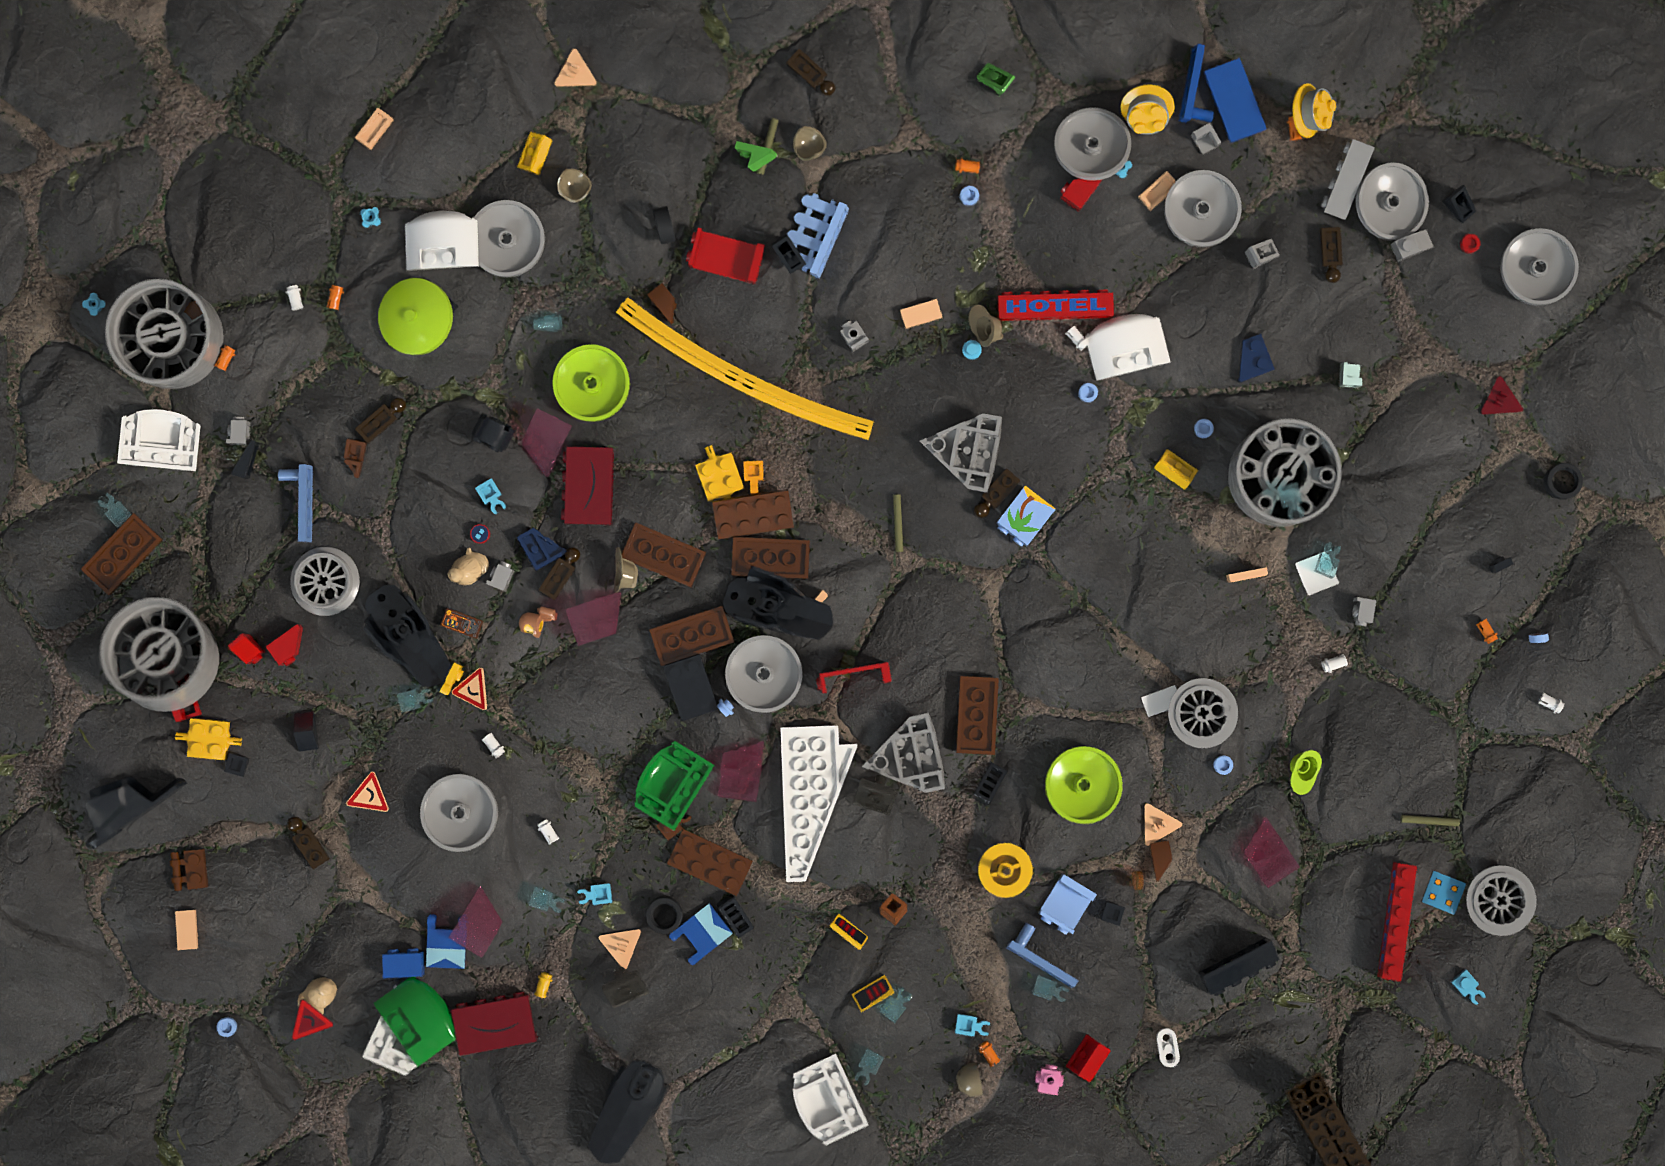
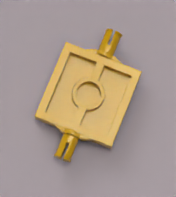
M712 445L709 448L705 447L709 459L695 465L708 502L714 499L731 498L733 493L744 489L732 453L716 456Z
M190 718L188 732H176L175 740L187 741V757L227 760L229 746L242 745V738L231 737L229 732L230 721Z

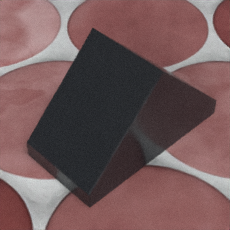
M1461 185L1443 201V204L1462 224L1476 212V208L1464 185Z
M787 234L771 244L790 274L806 265Z
M314 711L295 713L293 734L299 752L319 749Z

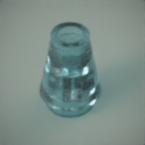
M556 313L533 319L534 330L551 332L562 330L561 315H556Z

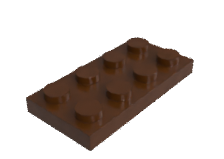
M788 489L712 501L718 539L794 528Z
M133 513L81 570L106 594L111 596L163 539L139 516Z
M635 522L623 550L622 558L692 588L706 552Z
M733 537L731 575L748 576L750 567L756 566L784 578L808 579L810 540Z
M723 606L650 629L661 666L734 643Z
M960 676L956 753L995 755L999 678Z
M683 829L667 864L737 896L753 860Z

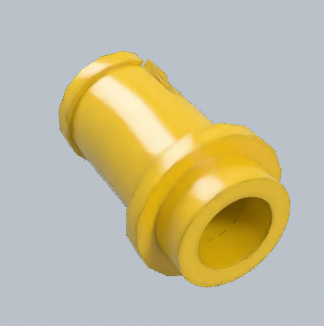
M541 972L538 975L539 981L534 995L546 998L550 982L553 979L551 974Z

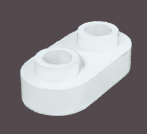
M1162 1028L1156 1035L1159 1058L1164 1066L1174 1067L1180 1059L1176 1034L1169 1028ZM1165 1034L1169 1035V1039L1167 1041H1164L1162 1039L1163 1035ZM1168 1053L1172 1054V1059L1170 1060L1166 1059Z

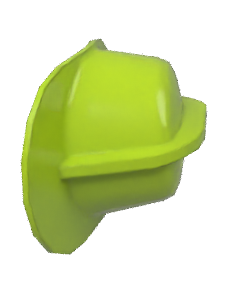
M1308 750L1292 758L1290 762V770L1292 772L1290 782L1295 793L1304 795L1312 789L1322 765V759L1318 752Z

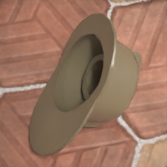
M980 304L974 305L969 312V325L980 345L988 347L992 342L1003 339L1000 320L990 316L984 306Z
M617 547L615 554V593H618L621 588H635L638 577L636 565L632 561L622 558L621 550Z

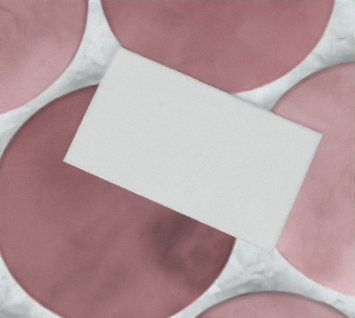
M1175 685L1141 697L1148 717L1169 709L1171 698L1177 691Z

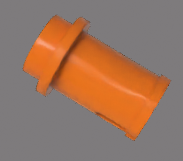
M1293 116L1288 117L1287 124H1289L1290 141L1301 140L1302 136L1295 127Z
M963 158L956 160L955 171H959V173L962 171L979 173L980 161L963 160Z
M332 285L329 288L331 291L326 307L339 310L341 295L344 294L343 287Z
M227 345L224 348L221 347L222 352L215 364L216 367L226 371L232 356L236 355L234 354L235 349Z
M1487 618L1476 624L1485 638L1484 642L1487 641L1490 644L1498 639V633L1493 631Z
M985 1041L978 1046L979 1053L984 1055L990 1067L994 1066L993 1063L997 1064L1000 1062V1058H998L992 1048V1043Z

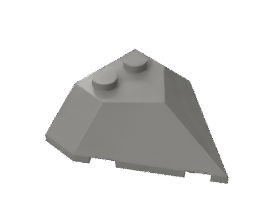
M980 414L936 435L922 439L920 442L968 489L987 493L993 477L1000 443L1002 417Z
M929 713L909 717L862 767L912 786L925 793L945 789L941 755L936 732Z

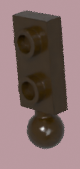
M798 49L786 62L813 89L819 85L821 92L826 96H830L835 92V84L830 80H824L827 73L802 50Z
M1321 228L1322 267H1329L1325 274L1326 280L1330 283H1336L1341 277V273L1336 269V266L1343 265L1341 228Z
M395 398L392 400L390 408L383 404L355 429L369 444L397 420L394 414L403 412L406 408V402L402 398Z
M1006 468L989 487L988 492L981 496L985 502L978 503L975 506V514L980 518L986 517L990 511L989 507L991 506L993 509H996L1021 480Z
M570 547L566 550L565 560L558 558L539 588V591L553 600L557 599L576 569L571 565L572 562H576L580 558V551L575 547Z
M297 816L291 817L287 822L289 830L297 833L292 839L314 870L329 860L330 857L310 827L303 830L301 818Z

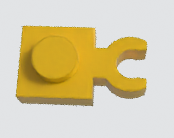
M458 663L453 664L440 690L441 693L448 695L456 680L460 681L464 673L462 665Z

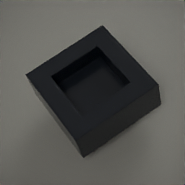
M1501 556L1493 560L1494 564L1489 566L1492 573H1497L1514 563L1511 557L1504 559Z
M229 753L224 772L244 777L249 758Z
M1106 901L1100 920L1120 926L1125 907Z

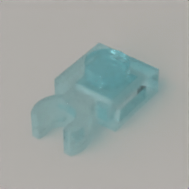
M1297 483L1278 488L1283 508L1289 506V519H1293V511H1298L1299 516L1302 517L1303 510L1298 506L1299 503H1302V498Z
M107 493L106 496L109 498V502L105 504L102 500H99L98 503L101 507L108 509L104 514L117 528H120L132 514L121 501L115 504L114 497Z
M1331 542L1325 545V553L1319 555L1314 572L1330 579L1335 577L1340 561L1335 556L1341 550V547L1337 546L1332 551L1330 548Z
M417 689L397 694L401 712L421 708L420 702L432 703L433 699H425V694L431 692V689H424L420 694H418Z
M535 887L529 906L548 911V908L552 907L555 912L561 913L562 909L557 908L556 903H565V899L561 897L554 899L552 898L553 892Z
M1038 975L1032 994L1051 1000L1052 996H1056L1059 1001L1065 1002L1066 999L1060 997L1059 993L1061 991L1068 992L1069 990L1064 986L1057 988V981Z
M903 987L898 990V997L896 999L891 995L879 1010L893 1023L906 1010L903 1003L910 1001L912 998L911 993L906 998L901 996V993L904 991Z
M867 1048L858 1064L863 1069L856 1074L855 1080L857 1081L863 1075L866 1077L864 1085H867L870 1081L869 1074L876 1075L884 1057Z

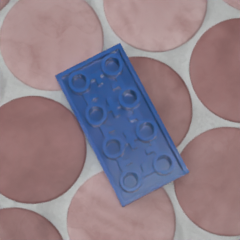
M1240 58L1203 72L1230 143L1267 129Z

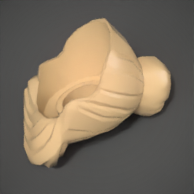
M467 548L466 555L458 558L448 571V578L450 581L460 585H471L487 572L489 561L485 555L472 552L471 548Z
M326 977L312 980L304 992L299 995L298 1006L300 1000L305 999L319 1012L324 1014V1008L335 998L336 984Z

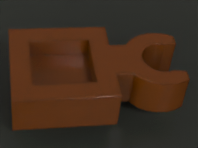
M692 817L682 818L675 831L662 823H659L656 827L669 841L683 829L680 824L690 821Z

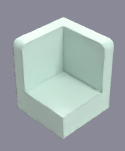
M1348 362L1340 364L1339 387L1359 388L1362 386V378H1359L1360 365L1348 364Z

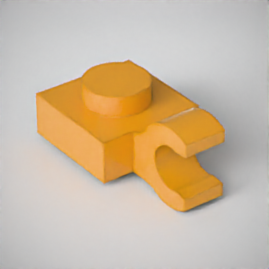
M744 461V481H750L751 495L758 494V481H764L763 461Z

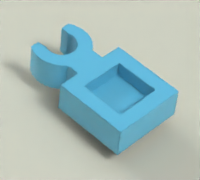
M492 478L475 488L485 505L491 503V511L494 514H497L495 506L498 504L503 509H506L505 503L498 500V497L502 494Z
M610 883L591 885V891L586 889L578 890V893L586 895V899L579 900V904H585L589 900H592L593 905L613 902Z
M1466 969L1451 981L1464 997L1469 994L1470 1001L1473 1004H1478L1475 1000L1477 994H1480L1482 998L1486 997L1482 991L1476 989L1479 983Z
M958 1014L955 1034L974 1036L975 1031H978L981 1035L987 1036L988 1032L982 1031L981 1027L983 1025H990V1022L987 1020L977 1022V1016Z

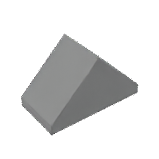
M1272 239L1253 245L1245 251L1253 269L1280 256Z

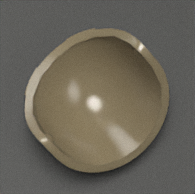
M809 126L801 127L796 132L793 140L796 155L804 161L818 158L827 147L821 132Z
M570 168L562 172L558 179L557 187L559 194L570 202H578L588 195L592 184L586 174L577 169Z
M972 1062L963 1066L956 1076L958 1089L968 1096L983 1095L977 1063Z

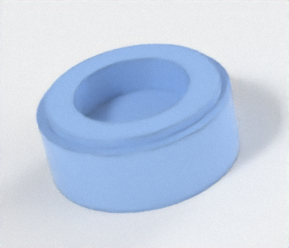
M966 186L960 192V200L967 206L974 205L979 199V192L974 186Z
M1092 383L1083 384L1078 391L1079 398L1087 403L1094 401L1098 395L1097 387Z
M1200 419L1194 425V433L1199 438H1207L1213 433L1214 426L1208 419Z
M1548 633L1529 634L1530 643H1542L1549 640Z
M1218 756L1213 762L1214 770L1219 774L1226 775L1232 771L1233 761L1228 756Z
M224 1017L217 1023V1032L223 1037H229L237 1030V1023L231 1017Z

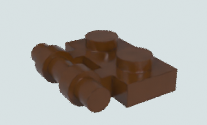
M205 849L184 851V859H179L178 852L171 853V860L169 862L170 866H172L173 878H171V881L174 884V891H181L183 882H187L188 890L208 887ZM180 865H185L186 876H181Z

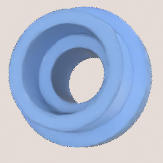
M727 699L725 701L719 700L720 703L717 704L718 709L726 717L729 714L732 715L734 713L732 711L734 706Z

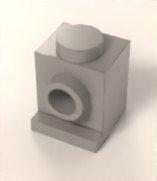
M850 320L842 325L843 330L840 333L852 352L869 342L868 337L857 321L853 323ZM856 331L857 336L851 337L850 332Z
M233 417L231 425H228L227 430L230 439H226V443L230 445H248L250 442V422L246 421L245 417Z
M500 561V564L497 567L494 566L491 571L490 577L492 580H487L486 584L506 592L515 570L510 569V564Z
M1355 597L1353 602H1357V605H1354L1352 610L1355 625L1367 626V623H1373L1376 600Z

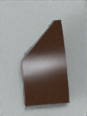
M661 283L647 295L669 323L673 324L674 309H676L677 304L672 294Z
M347 438L344 462L352 470L355 478H359L367 442Z
M1169 841L1151 843L1149 845L1156 882L1160 881L1172 862Z

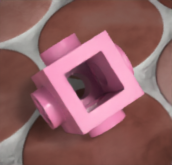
M1046 1064L1045 1067H1040V1071H1036L1035 1082L1038 1083V1092L1058 1095V1089L1063 1085L1064 1075H1061V1071L1057 1069V1066Z

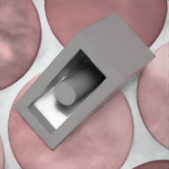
M1423 230L1394 241L1391 247L1399 262L1433 248V244L1427 230Z

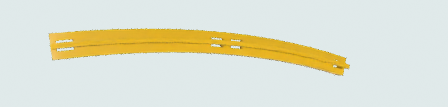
M628 297L616 311L619 316L649 338L721 382L802 419L848 435L869 440L874 421L805 399L733 366L683 337ZM624 309L627 310V311H628L629 313H631L633 316H632V317L629 316V315H628L626 312H624L623 310H624ZM728 375L736 380L733 381L725 376ZM744 383V384H746V385L752 387L753 389L751 390V389H749V388L743 386L742 384ZM856 428L865 430L867 433L857 431Z

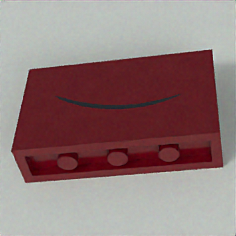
M567 447L566 451H563V463H566V470L562 472V482L566 483L565 490L562 489V501H565V509H561V520H564L566 525L590 524L612 526L614 449Z
M522 991L513 993V997L506 998L505 995L494 997L493 1001H487L485 998L475 1000V1004L468 1005L467 1002L456 1004V1007L451 1011L459 1055L536 1042L538 1037L533 1023L529 1000L530 994H525Z

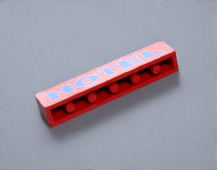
M1079 290L1076 294H1070V291H1059V294H1051V291H1041L1038 295H1032V292H1021V295H1013V292H1003L997 297L998 319L1000 321L1112 318L1114 316L1113 293H1108V290H1097V293H1089V290Z
M1393 862L1377 974L1382 979L1401 981L1417 871V866Z

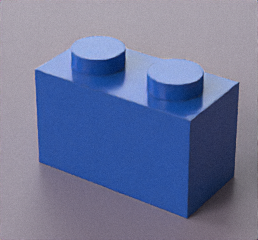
M409 948L407 952H399V949L387 950L388 953L382 955L383 978L419 977L425 975L424 951H418V948Z

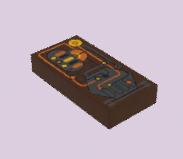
M447 608L440 626L477 639L484 621Z

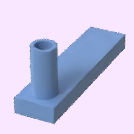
M302 464L299 465V469H280L278 471L279 481H299L298 541L312 542L313 466Z
M1025 923L1015 942L1013 940L1009 941L1006 948L1067 986L1075 987L1078 982L1077 979L1025 948L1035 930L1032 925Z

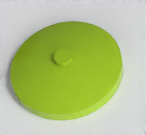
M420 278L405 279L392 286L384 295L378 312L379 328L386 342L395 350L409 355H423L437 349L447 338L453 321L452 306L446 293L435 283Z
M583 345L572 349L561 358L553 375V391L559 405L572 417L587 422L601 421L613 416L624 405L630 390L629 373L622 359L612 350L599 345Z
M1074 747L1064 751L1054 759L1046 774L1045 791L1050 805L1061 817L1074 823L1089 824L1104 819L1116 808L1122 795V776L1117 764L1108 754L1093 747Z

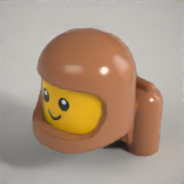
M540 607L537 608L538 614L524 613L519 620L520 630L523 633H530L534 637L539 638L544 622L556 621L557 613H555L554 609Z

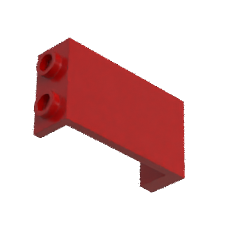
M698 228L697 232H693L691 243L694 244L693 249L688 251L686 258L690 268L756 285L765 245L759 243L754 245L704 232L702 228Z
M889 663L822 673L820 678H816L818 690L822 689L823 693H827L824 677L881 668L883 683L892 682Z

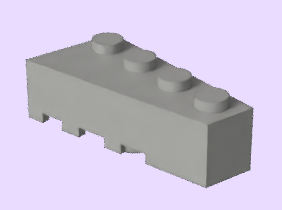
M1349 138L1344 146L1342 159L1338 161L1336 166L1335 178H1332L1329 183V194L1322 201L1321 207H1323V212L1346 220L1375 147Z

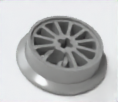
M318 547L303 554L295 563L291 573L290 585L295 600L303 609L315 615L330 616L344 611L352 604L359 590L360 577L356 564L345 552L333 547ZM328 558L325 570L323 572L321 559ZM315 560H317L319 573L311 565ZM331 562H337L338 565L328 573ZM309 567L315 576L305 574V569ZM340 568L343 569L344 575L332 577ZM302 577L311 578L313 581L302 584ZM321 577L328 578L326 585L320 584L322 581ZM345 578V586L334 583V580ZM314 585V587L305 594L303 587ZM337 587L343 589V592H342L341 595H340V591H339V589H338ZM330 588L335 591L333 599L326 597V591ZM316 589H318L315 600L313 602L309 598V596ZM320 595L322 599L325 601V604H320L318 602Z
M1199 678L1188 681L1177 689L1169 704L1168 717L1172 730L1184 743L1196 748H1210L1221 744L1232 734L1238 720V707L1233 694L1226 686L1212 679ZM1198 690L1201 691L1200 704L1194 695V692ZM1209 691L1212 695L1204 704V693ZM1189 694L1196 705L1195 707L1185 701ZM1215 696L1220 699V702L1211 703ZM1182 703L1192 708L1193 711H1181ZM1214 705L1221 707V713L1218 716L1212 713ZM1200 708H1202V710L1207 711V714L1204 715V718H1202V716H1198V712L1201 711ZM1180 714H1192V717L1181 722ZM1224 716L1222 724L1214 720ZM1195 719L1190 729L1187 730L1184 724ZM1208 720L1219 726L1215 732H1213ZM1199 722V735H1193L1192 731ZM1203 722L1208 728L1210 735L1203 736Z
M1493 866L1480 872L1471 882L1467 892V909L1471 919L1483 931L1497 936L1512 935L1522 930L1531 921L1536 909V893L1531 881L1521 871L1509 866ZM1504 877L1501 889L1499 890L1498 878ZM1493 879L1494 885L1489 883V881ZM1511 880L1514 885L1505 892L1508 881ZM1490 886L1492 888V893L1490 896L1486 897L1484 895V889ZM1518 888L1520 895L1509 896L1511 892ZM1479 896L1484 900L1478 901ZM1497 897H1502V904L1498 903ZM1521 898L1520 906L1510 903L1513 899ZM1490 903V905L1480 911V904ZM1509 906L1518 909L1515 916L1508 909ZM1493 908L1489 920L1486 919L1484 914ZM1503 909L1511 918L1506 922L1504 921ZM1497 910L1499 912V923L1494 922Z

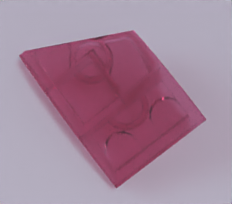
M537 408L526 431L522 445L543 474L549 477L572 426Z
M621 592L566 609L578 646L616 634Z
M764 741L749 747H741L736 751L723 753L720 768L719 797L757 802Z
M1265 817L1258 831L1252 837V841L1245 849L1244 854L1267 888H1270L1299 869L1300 866L1267 817Z
M479 886L449 935L450 939L481 958L503 922L482 887Z

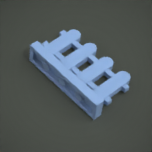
M813 193L812 196L805 195L802 198V204L807 208L805 214L797 213L794 216L795 222L800 225L798 231L790 230L787 235L793 241L796 248L800 245L810 249L808 256L800 253L806 263L802 271L807 272L809 269L812 276L820 279L849 208L841 202L838 203V206H835L836 202L833 200L830 203L818 199L817 194ZM812 210L824 214L823 221L811 217ZM805 227L816 231V237L813 238L803 234Z

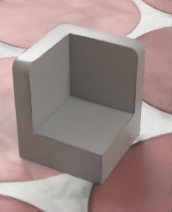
M1210 123L1194 131L1191 135L1202 155L1221 144Z

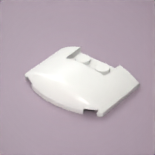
M434 211L420 215L405 224L407 271L479 266L476 219H471L463 213L454 211Z
M1145 314L1118 316L1099 324L1090 334L1088 333L1085 336L1089 342L1087 347L1096 381L1170 363L1158 317L1154 318Z
M142 410L128 417L124 416L121 422L117 463L196 471L201 426L182 414L166 410Z
M381 1016L363 1054V1058L407 1075L409 1071L416 1067V1064Z
M836 1054L794 1073L793 1095L799 1115L809 1131L824 1141L825 1145L868 1126L864 1113Z

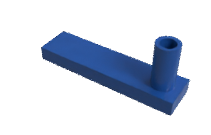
M1202 44L1192 47L1179 115L1180 122L1186 123L1193 118L1211 123L1214 116L1213 111L1194 107L1205 45Z

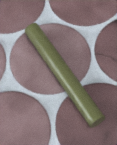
M771 118L764 143L765 148L771 149L778 119ZM767 164L759 168L756 173L764 175Z
M898 494L893 495L896 552H903L901 495Z
M1401 815V823L1445 826L1460 825V819Z

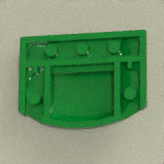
M676 741L671 743L672 745L661 749L647 764L636 788L635 802L637 809L675 831L715 766Z
M409 977L373 1004L418 1067L456 1040V1035H454V1022L451 1012L441 996L427 983L415 979L416 977Z

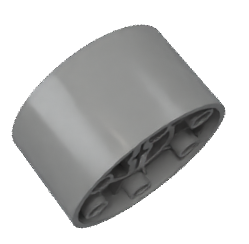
M162 279L147 280L130 287L115 301L107 318L106 341L109 352L116 364L131 377L159 388L181 389L198 383L213 370L222 352L221 347L223 348V328L213 306L201 295L173 281ZM166 291V308L154 309L148 297ZM184 296L183 303L178 305V297ZM192 299L198 303L203 312L202 315L193 320L184 312ZM146 305L147 312L141 315L140 308ZM133 315L139 319L136 335H125L127 323L130 316ZM165 317H174L178 321L167 325L157 324L154 326L157 321ZM205 324H206V332H204V330H203V327H204ZM197 337H206L203 350L199 355L194 352ZM179 341L172 350L165 353H157L153 349L162 345L172 346ZM132 342H136L137 347L134 351H130L129 346ZM144 352L151 360L141 374L133 366L130 359ZM181 363L185 372L169 378V365ZM162 369L163 376L157 379L156 372Z
M1282 419L1267 423L1246 436L1235 449L1228 469L1230 491L1239 508L1251 519L1273 527L1292 526L1320 514L1334 499L1341 480L1340 458L1330 438L1314 425L1295 419ZM1280 428L1299 433L1295 445L1282 443ZM1268 432H1273L1276 435L1274 442L1268 440ZM1306 437L1314 443L1313 446L1306 443ZM1255 438L1266 450L1260 461L1243 455L1248 445ZM1318 448L1326 466L1315 468L1309 454ZM1276 455H1286L1285 460L1279 467L1274 469L1272 478L1268 480L1267 466L1270 460ZM1245 463L1252 464V473L1245 471ZM1300 467L1301 480L1298 487L1293 492H1281L1287 482L1295 477L1296 470ZM1323 471H1327V481L1322 479ZM1257 478L1259 486L1263 491L1250 501L1244 491L1241 480ZM1312 485L1325 489L1316 507L1305 495ZM1262 498H1266L1269 501V507L1266 509L1260 505ZM1276 500L1289 501L1292 519H1280L1271 516ZM1301 502L1306 503L1308 506L1306 513L1299 510Z
M147 598L126 606L110 621L101 641V663L108 680L117 690L137 704L150 710L175 711L195 703L211 687L218 671L219 650L211 630L189 609L173 600ZM169 614L186 616L177 631L167 629ZM162 618L161 624L155 626V621ZM144 622L147 629L141 632L135 639L130 637V633ZM198 629V634L191 637L192 630ZM201 640V656H193L191 645ZM129 644H132L131 651L126 652V647ZM120 658H132L136 668L121 676ZM187 673L191 674V678L179 688L177 682L183 679ZM139 681L140 683L136 689H132L133 683ZM148 683L158 686L157 697H141L140 695Z

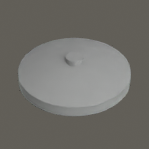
M1100 108L1081 109L1067 116L1059 125L1054 142L1055 154L1060 165L1077 178L1084 180L1106 179L1116 174L1126 164L1131 150L1130 132L1126 124L1110 111Z
M1386 163L1374 167L1362 178L1356 193V209L1360 221L1370 233L1381 239L1397 240L1413 234L1423 224L1428 212L1429 198L1426 186L1422 178L1412 168L1404 164Z
M1209 170L1193 171L1180 177L1170 188L1164 204L1165 219L1171 232L1182 242L1195 247H1210L1226 240L1236 229L1242 210L1241 199L1235 186L1223 175Z
M500 200L486 205L475 215L474 219L477 220L478 262L482 269L499 277H515L529 271L539 261L545 246V232L540 219L528 206L517 201Z
M1542 228L1531 229L1516 236L1505 248L1500 264L1501 277L1508 291L1518 300L1537 306L1554 303L1567 295L1576 282L1579 270L1577 254L1571 243L1561 234Z
M766 635L751 637L740 643L733 650L727 661L725 671L727 687L733 698L740 705L751 711L763 713L779 710L789 704L800 689L802 682L800 659L794 649L779 638Z
M455 774L439 779L427 790L421 803L420 818L423 829L432 842L448 851L463 852L480 846L491 836L497 824L498 806L493 792L480 779L470 775Z

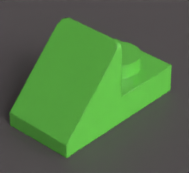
M987 63L976 78L983 84L993 88L1000 96L1005 92L1015 76Z
M736 141L735 149L740 152V156L750 158L748 168L752 171L758 170L777 156V153L772 149Z

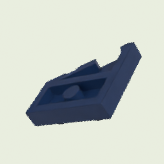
M1261 334L1242 341L1239 383L1275 370Z
M534 528L517 537L519 544L535 571L565 555V548L560 547L553 540L545 537Z

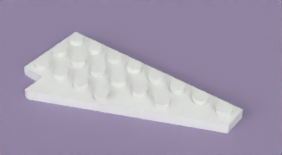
M838 725L781 728L786 882L806 881L857 748V744L839 745Z

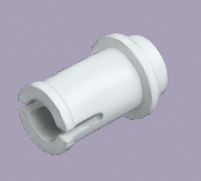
M298 285L287 287L286 294L289 296L291 310L304 308L299 293L301 289L298 288Z
M1075 326L1065 333L1074 342L1076 349L1079 348L1080 351L1089 344L1088 338H1084Z
M1344 654L1331 659L1325 658L1321 662L1325 673H1332V670L1348 665Z
M1544 692L1538 701V704L1553 710V713H1560L1565 704L1561 699L1557 700Z
M492 733L482 739L491 751V756L498 758L505 752L504 746L498 743Z
M545 819L537 824V826L539 827L538 831L541 830L550 845L558 840L559 837L550 825L551 821Z

